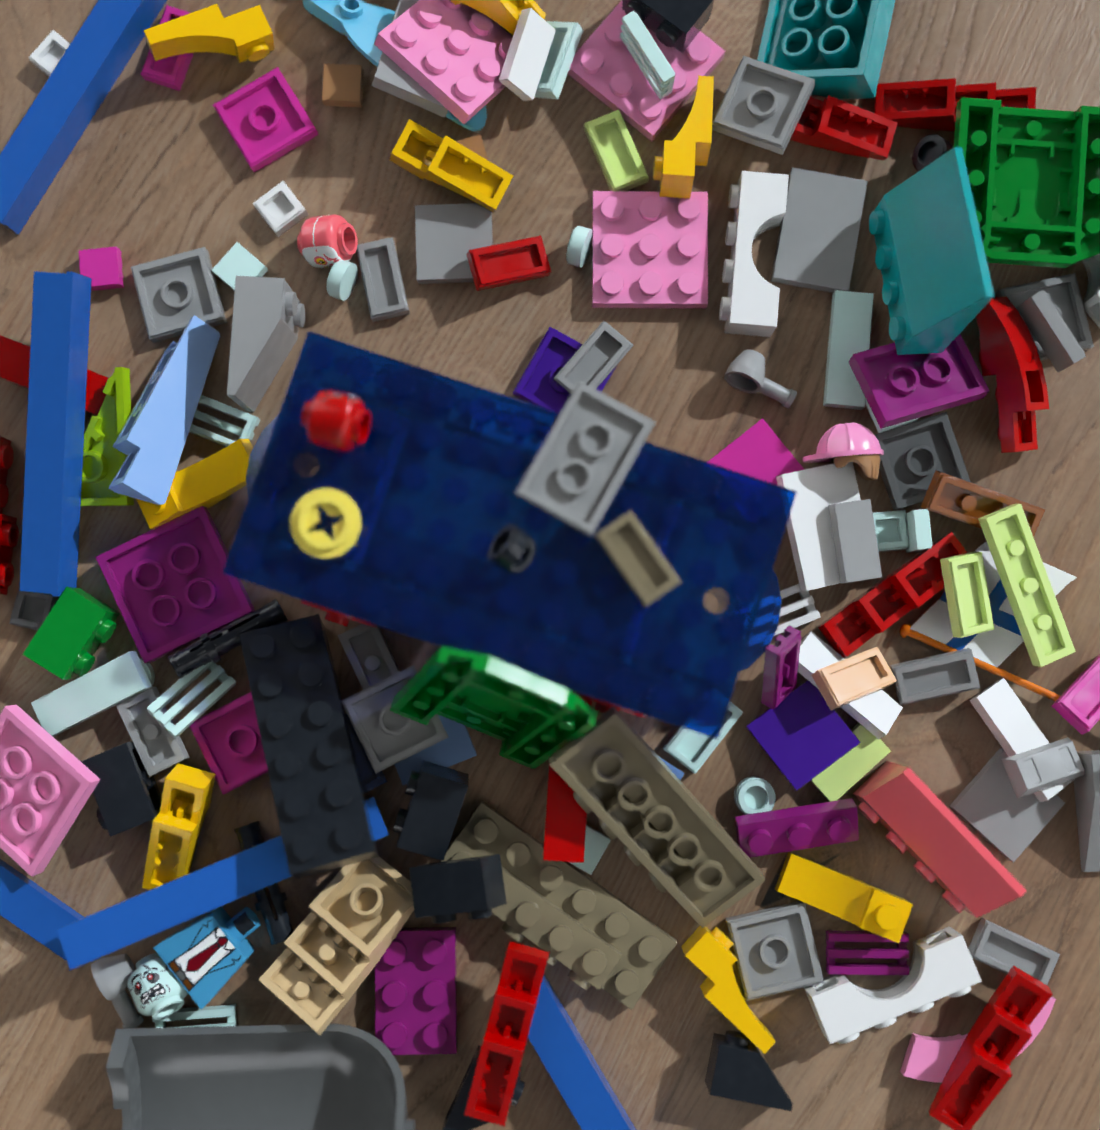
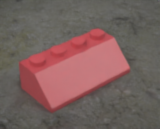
M886 761L853 793L861 802L857 806L859 811L874 825L880 821L889 831L885 836L886 839L901 854L908 851L917 860L913 865L915 870L930 884L935 880L945 890L941 895L942 898L957 913L960 914L964 910L978 918L1020 898L1027 892L909 767Z

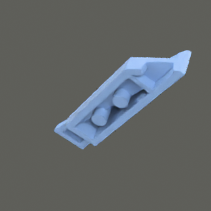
M195 315L189 320L178 343L172 341L165 350L112 446L128 455L108 488L115 493L156 505L166 503L220 338V333Z

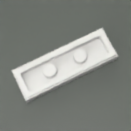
M810 631L801 641L798 672L817 687L811 675L821 668L844 660V658L815 633ZM883 690L841 706L845 712L878 739L887 735L903 708Z
M1004 678L994 682L969 700L1008 757L1049 744L1047 738ZM1073 780L1035 792L1034 794L1040 802L1047 801Z

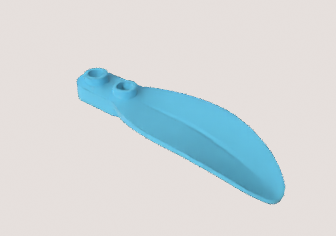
M302 0L303 6L308 12L339 33L346 35L352 45L376 67L378 66L382 51L374 43L378 33L392 23L395 11L366 3L363 0ZM486 105L465 125L449 111L446 117L468 130L479 131L486 123Z

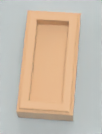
M878 647L821 668L811 675L830 710L889 687L897 681Z

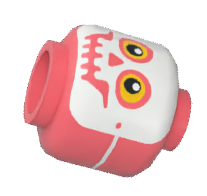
M335 214L315 216L305 220L297 237L299 252L310 265L317 268L332 267L337 261L345 260L349 262L352 255L356 252L358 245L354 227L342 216Z

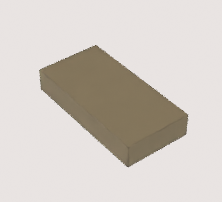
M632 510L595 534V538L644 608L682 582Z

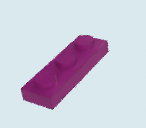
M853 798L735 816L737 845L749 858L859 840L858 812Z

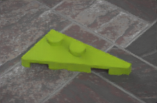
M115 367L113 375L108 378L103 393L106 394L100 411L97 416L91 417L84 434L81 506L134 505V498L108 489L128 456L112 446L131 414L130 369Z

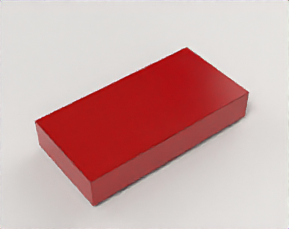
M541 236L471 249L466 254L477 291L543 278L551 273Z

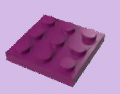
M200 506L96 556L97 562L144 663H151L199 640L200 635L206 632L209 635L255 611L212 517L205 506Z

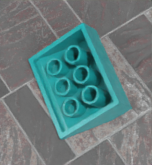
M770 0L757 60L814 79L815 87L811 93L812 95L822 97L830 95L840 100L874 99L895 0Z
M962 147L952 148L886 193L869 217V230L875 236L877 247L875 262L877 268L881 270L884 283L882 299L884 304L888 305L890 315L889 335L891 340L895 341L897 355L942 353L994 297Z

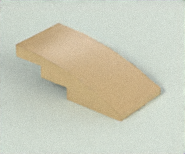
M379 856L346 865L338 872L309 905L311 909L310 914L286 939L284 944L287 948L259 978V981L319 1036L369 975L414 910L411 882Z

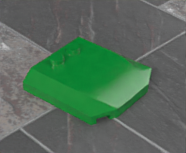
M962 97L956 107L954 147H962L987 263L1066 268L1100 254V107L1080 106L1075 112L1001 107L1002 100Z
M443 646L394 696L389 710L426 726L429 724L430 719L438 714L502 741L499 756L531 769H535L547 761L552 754L569 741L579 739L592 730L598 713L565 687L490 655Z

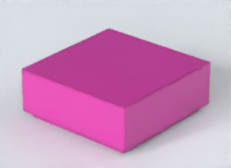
M117 246L78 250L80 274L92 278L91 291L124 288L121 250Z

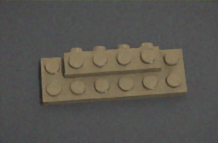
M614 706L596 720L592 730L579 739L569 741L549 757L550 766L575 791L573 793L574 798L581 808L587 813L592 810L600 818L599 824L604 832L612 840L618 837L625 845L624 850L630 860L638 867L643 864L650 871L649 877L656 888L662 893L668 891L702 928L766 881L762 871Z
M482 801L447 850L443 861L500 854L507 904L493 908L492 913L505 922L502 929L519 942H522L526 937L538 946L537 949L550 952L547 963L555 966L559 961L571 970L568 974L569 978L581 988L588 990L590 985H593L598 990L602 988L632 1010L677 945V940L569 862L543 860L544 844Z

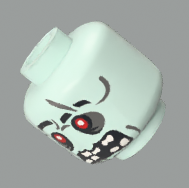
M154 953L145 956L136 963V970L129 976L127 985L138 1012L144 1016H152L153 1019H162L178 1011L184 1005L183 999L188 992L161 957Z

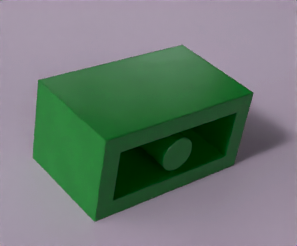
M67 586L23 652V655L62 680L77 679L79 676L81 677L88 673L95 662L93 655L99 645L107 642L117 628L115 621L120 613L83 589Z

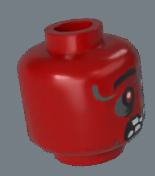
M323 390L314 397L312 402L308 401L305 404L301 422L303 427H307L308 437L315 445L349 452L355 449L358 444H363L366 441L371 427V413L365 409L364 402L356 395Z

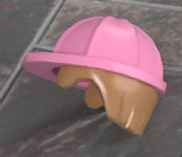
M854 422L835 425L826 431L819 440L816 454L804 456L803 462H831L837 468H843L849 462H853L854 468L862 479L875 481L879 475L880 456L884 455V451L881 449L876 436L867 427Z

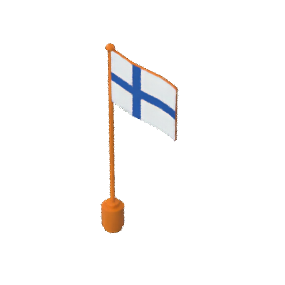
M986 541L973 552H982L994 630L963 638L953 637L944 589L937 601L912 625L908 623L903 624L900 627L899 633L903 638L910 636L945 653L970 648L975 666L1056 701L1061 695L998 668L1023 642V638ZM1043 562L1055 596L1067 584L1077 578Z

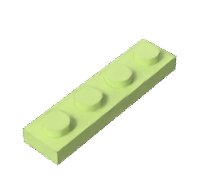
M1021 503L1009 505L978 518L1032 665L1043 667L1076 652Z

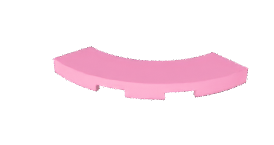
M1051 997L1030 1024L1029 1027L1033 1035L1017 1056L1034 1041L1044 1027L1054 1006L1055 998ZM912 1033L900 1072L903 1076L912 1079L942 1083L968 1034L963 1036L958 1034L947 1037H929Z

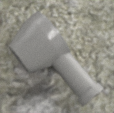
M743 350L729 365L724 376L726 382L735 389L746 393L760 392L782 403V406L787 409L792 405L797 395V391L789 390L765 377V358L754 350Z
M127 954L105 957L92 963L91 970L94 980L103 996L107 1000H111L123 1022V1029H133L139 1026L144 1019L141 1014L137 1013L125 991L128 987L129 976L136 970L130 957Z

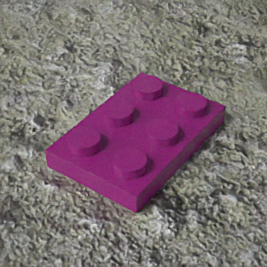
M960 334L942 353L897 355L894 342L855 353L848 361L881 429L983 399L990 392Z
M456 927L402 928L375 965V1037L393 1055L457 1053Z

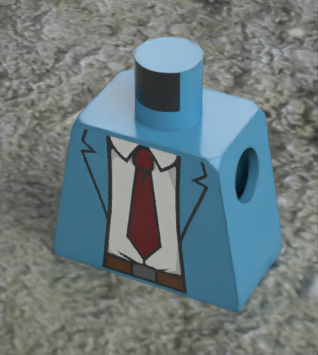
M219 907L173 933L157 944L154 950L199 1008L202 1009L221 991L254 953L255 949L246 937L260 927L261 923L257 915L249 907L243 908L232 918L222 907Z

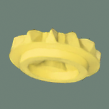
M321 488L307 493L297 502L291 515V532L297 545L306 553L321 559L342 556L343 553L356 545V540L362 530L360 510L355 502L347 494L332 488ZM320 507L331 518L344 516V518L338 520V523L333 525L334 540L323 530L310 532V530L316 528V525L321 523Z

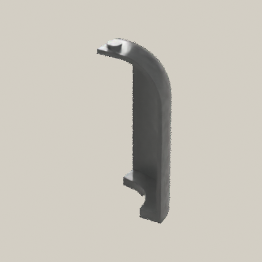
M307 1024L116 1029L106 1071L112 1088L113 1109H122V1130H416L415 1119H408L405 1084L397 1060L378 1038L356 1027L329 1024L320 1036Z

